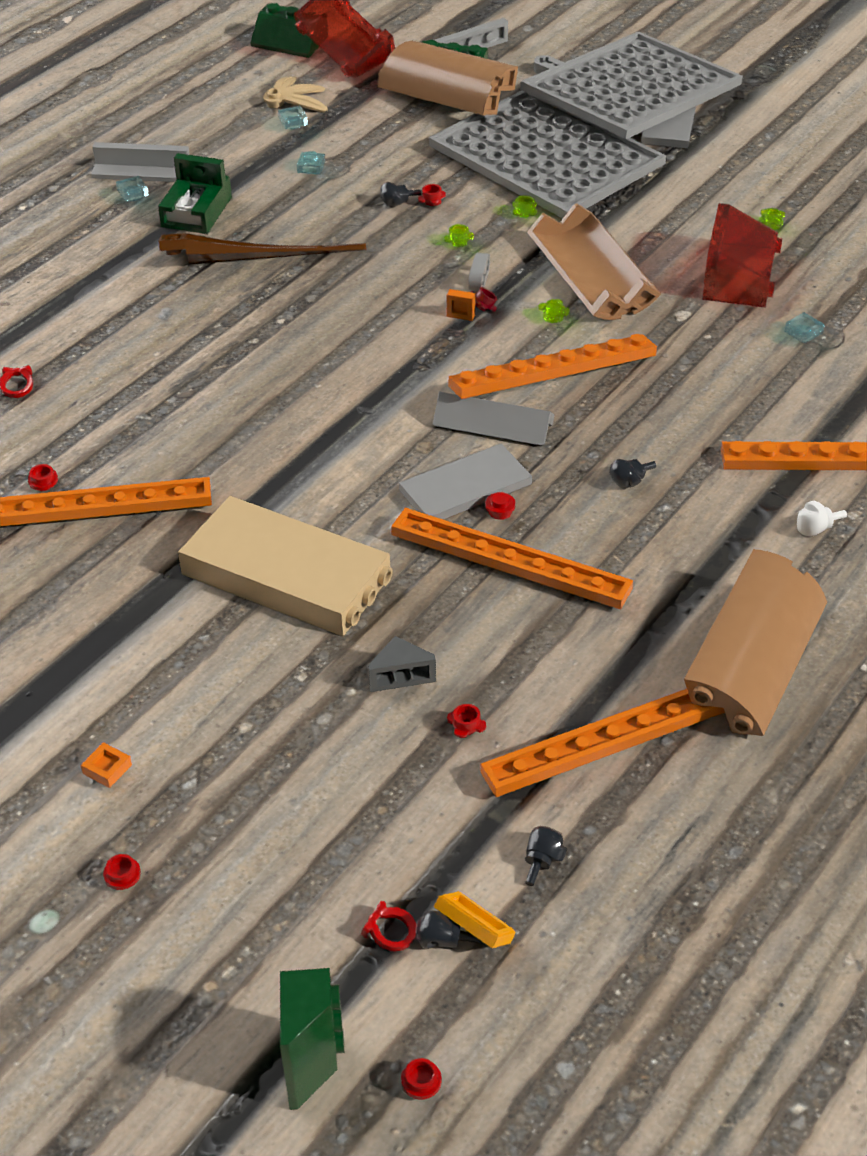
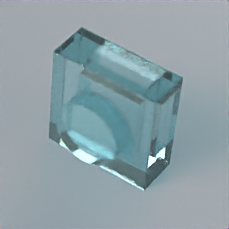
M301 106L278 110L279 119L285 129H297L300 126L308 125L307 116Z
M315 151L302 152L297 162V173L321 175L326 162L325 154Z
M139 175L116 182L117 191L125 202L136 201L141 197L148 196V188Z
M803 312L786 322L784 332L806 344L823 333L825 324Z

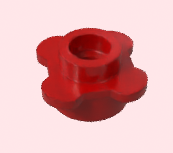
M427 184L423 186L422 195L418 197V201L429 206L441 204V199L446 197V192L437 184Z
M461 704L447 715L448 723L454 726V734L459 738H465L467 735L475 732L481 733L486 729V722L480 718V710L472 704Z

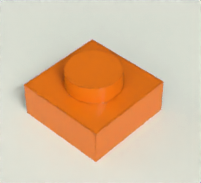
M449 289L447 293V317L473 321L475 316V293Z
M103 742L81 764L82 773L87 777L111 788L132 766L129 755Z

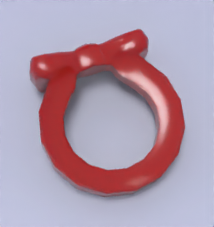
M29 365L21 368H2L3 375L0 378V389L5 396L20 398L29 394L34 385L32 369ZM14 376H23L27 380V385L19 391L8 390L6 383Z
M380 901L374 912L369 916L361 935L367 938L371 934L374 941L383 949L401 951L413 943L417 925L413 916L406 910L398 907H386L385 901ZM379 918L400 919L408 928V936L399 942L389 941L382 936L376 922Z

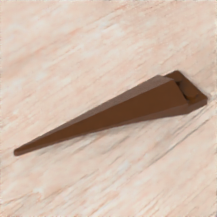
M190 233L161 235L159 239L160 251H166V255L181 254L182 250L186 249L189 264L367 250L366 243L274 245L231 241Z

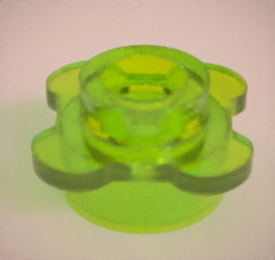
M519 196L512 203V206L515 208L513 210V215L527 218L537 214L535 209L537 203L531 196Z
M776 208L762 209L760 211L762 216L759 217L758 221L764 229L778 230L784 224L782 218L785 217V212Z
M456 224L449 228V235L444 237V241L452 243L455 247H464L469 240L474 239V234L469 232V228L466 225Z
M551 299L546 303L538 305V309L543 311V319L549 323L563 321L564 316H567L570 311L569 308L564 307L563 301L559 299Z

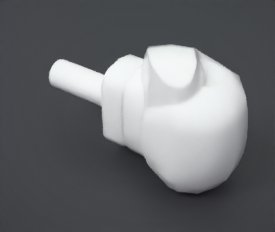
M817 501L807 502L805 507L798 513L797 529L802 535L808 537L816 536L826 529L832 528L834 520L846 518L847 512L842 510L832 513L828 507H824Z

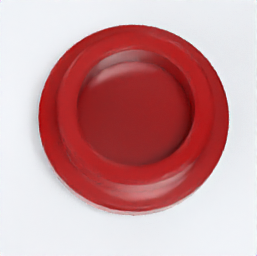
M39 464L31 468L29 472L28 484L34 490L47 491L58 482L57 472L50 465Z
M497 492L486 498L485 508L494 519H507L515 510V499L507 493Z
M118 854L111 857L103 871L105 883L115 890H125L134 886L141 876L139 863L127 854Z
M414 1059L402 1071V1088L408 1096L414 1099L424 1100L431 1098L441 1088V1072L428 1059Z

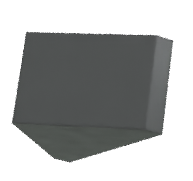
M397 636L368 665L371 692L436 682L435 655Z

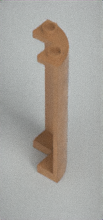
M412 40L400 44L389 55L383 68L379 71L378 87L480 115H497L500 92L515 90L518 66Z
M577 203L571 207L560 222L542 213L527 232L595 317L616 320L621 319L622 315L630 312L634 315L647 308L661 295L659 290L594 214Z
M753 549L684 678L692 704L722 707L725 710L730 730L733 733L764 736L827 604L822 588L808 572L803 574L791 566L793 561L763 550Z

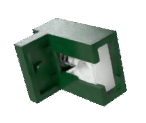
M177 153L174 157L176 181L158 205L161 228L208 234L232 198L230 176H225L224 160Z

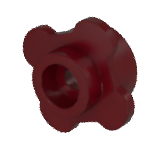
M480 287L477 292L471 291L475 293V306L482 311L487 309L497 310V307L494 305L497 297L490 290Z

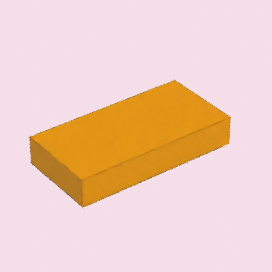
M460 891L440 895L434 905V908L492 949L511 944L516 932L513 928Z

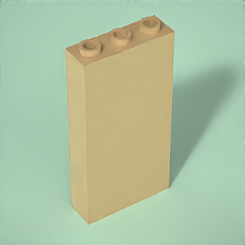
M229 496L178 551L182 575L340 636H344L351 626H355L358 623L361 613L367 606L373 604L377 593L383 585L386 586L390 582L393 573L392 568H390L389 553Z

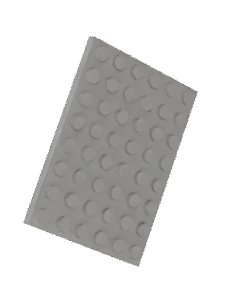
M638 31L522 80L520 90L528 93L531 97L545 101L548 105L562 109L565 113L573 114L581 118L582 121L597 125L601 130L614 133L618 138L629 139L640 132L741 85L743 76Z
M520 91L500 101L497 115L474 114L429 137L430 147L556 214L560 218H564L574 204L577 203L587 209L663 166L666 162V155L632 138H618L616 134L601 130L599 126L582 121L581 118L565 113L556 106L548 105L539 98L531 97L524 91Z

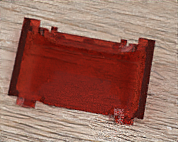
M309 0L294 14L297 30L302 35L306 34L340 66V70L347 78L350 76L357 78L385 63L395 49L393 35L386 29L384 31L380 28L376 30L350 5L349 0Z
M719 203L708 249L702 300L766 308L767 298H773L775 282L770 281L775 253H781L783 238L778 237L777 231L730 204Z

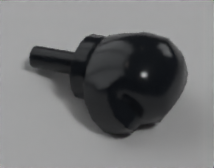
M391 182L383 183L380 187V196L384 203L390 207H396L407 202L409 196L422 195L421 189L407 190L405 185H395Z
M617 459L610 465L609 473L619 487L631 488L642 481L641 479L644 478L647 470L656 468V463L652 461L641 464L637 459Z
M538 826L531 831L525 861L531 864L525 883L529 886H534L540 868L549 869L552 861L564 860L567 848L563 846L561 832L547 826Z
M428 911L422 914L416 926V938L421 947L425 949H431L436 946L456 948L458 940L482 943L481 940L468 931L460 930V925L440 911Z

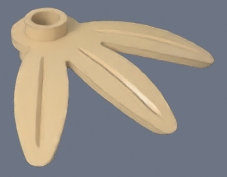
M290 76L279 79L275 83L274 88L269 89L263 95V99L269 108H279L287 102L318 112H326L328 110L318 100L301 95L323 92L325 88L314 84L292 85L297 80V77Z

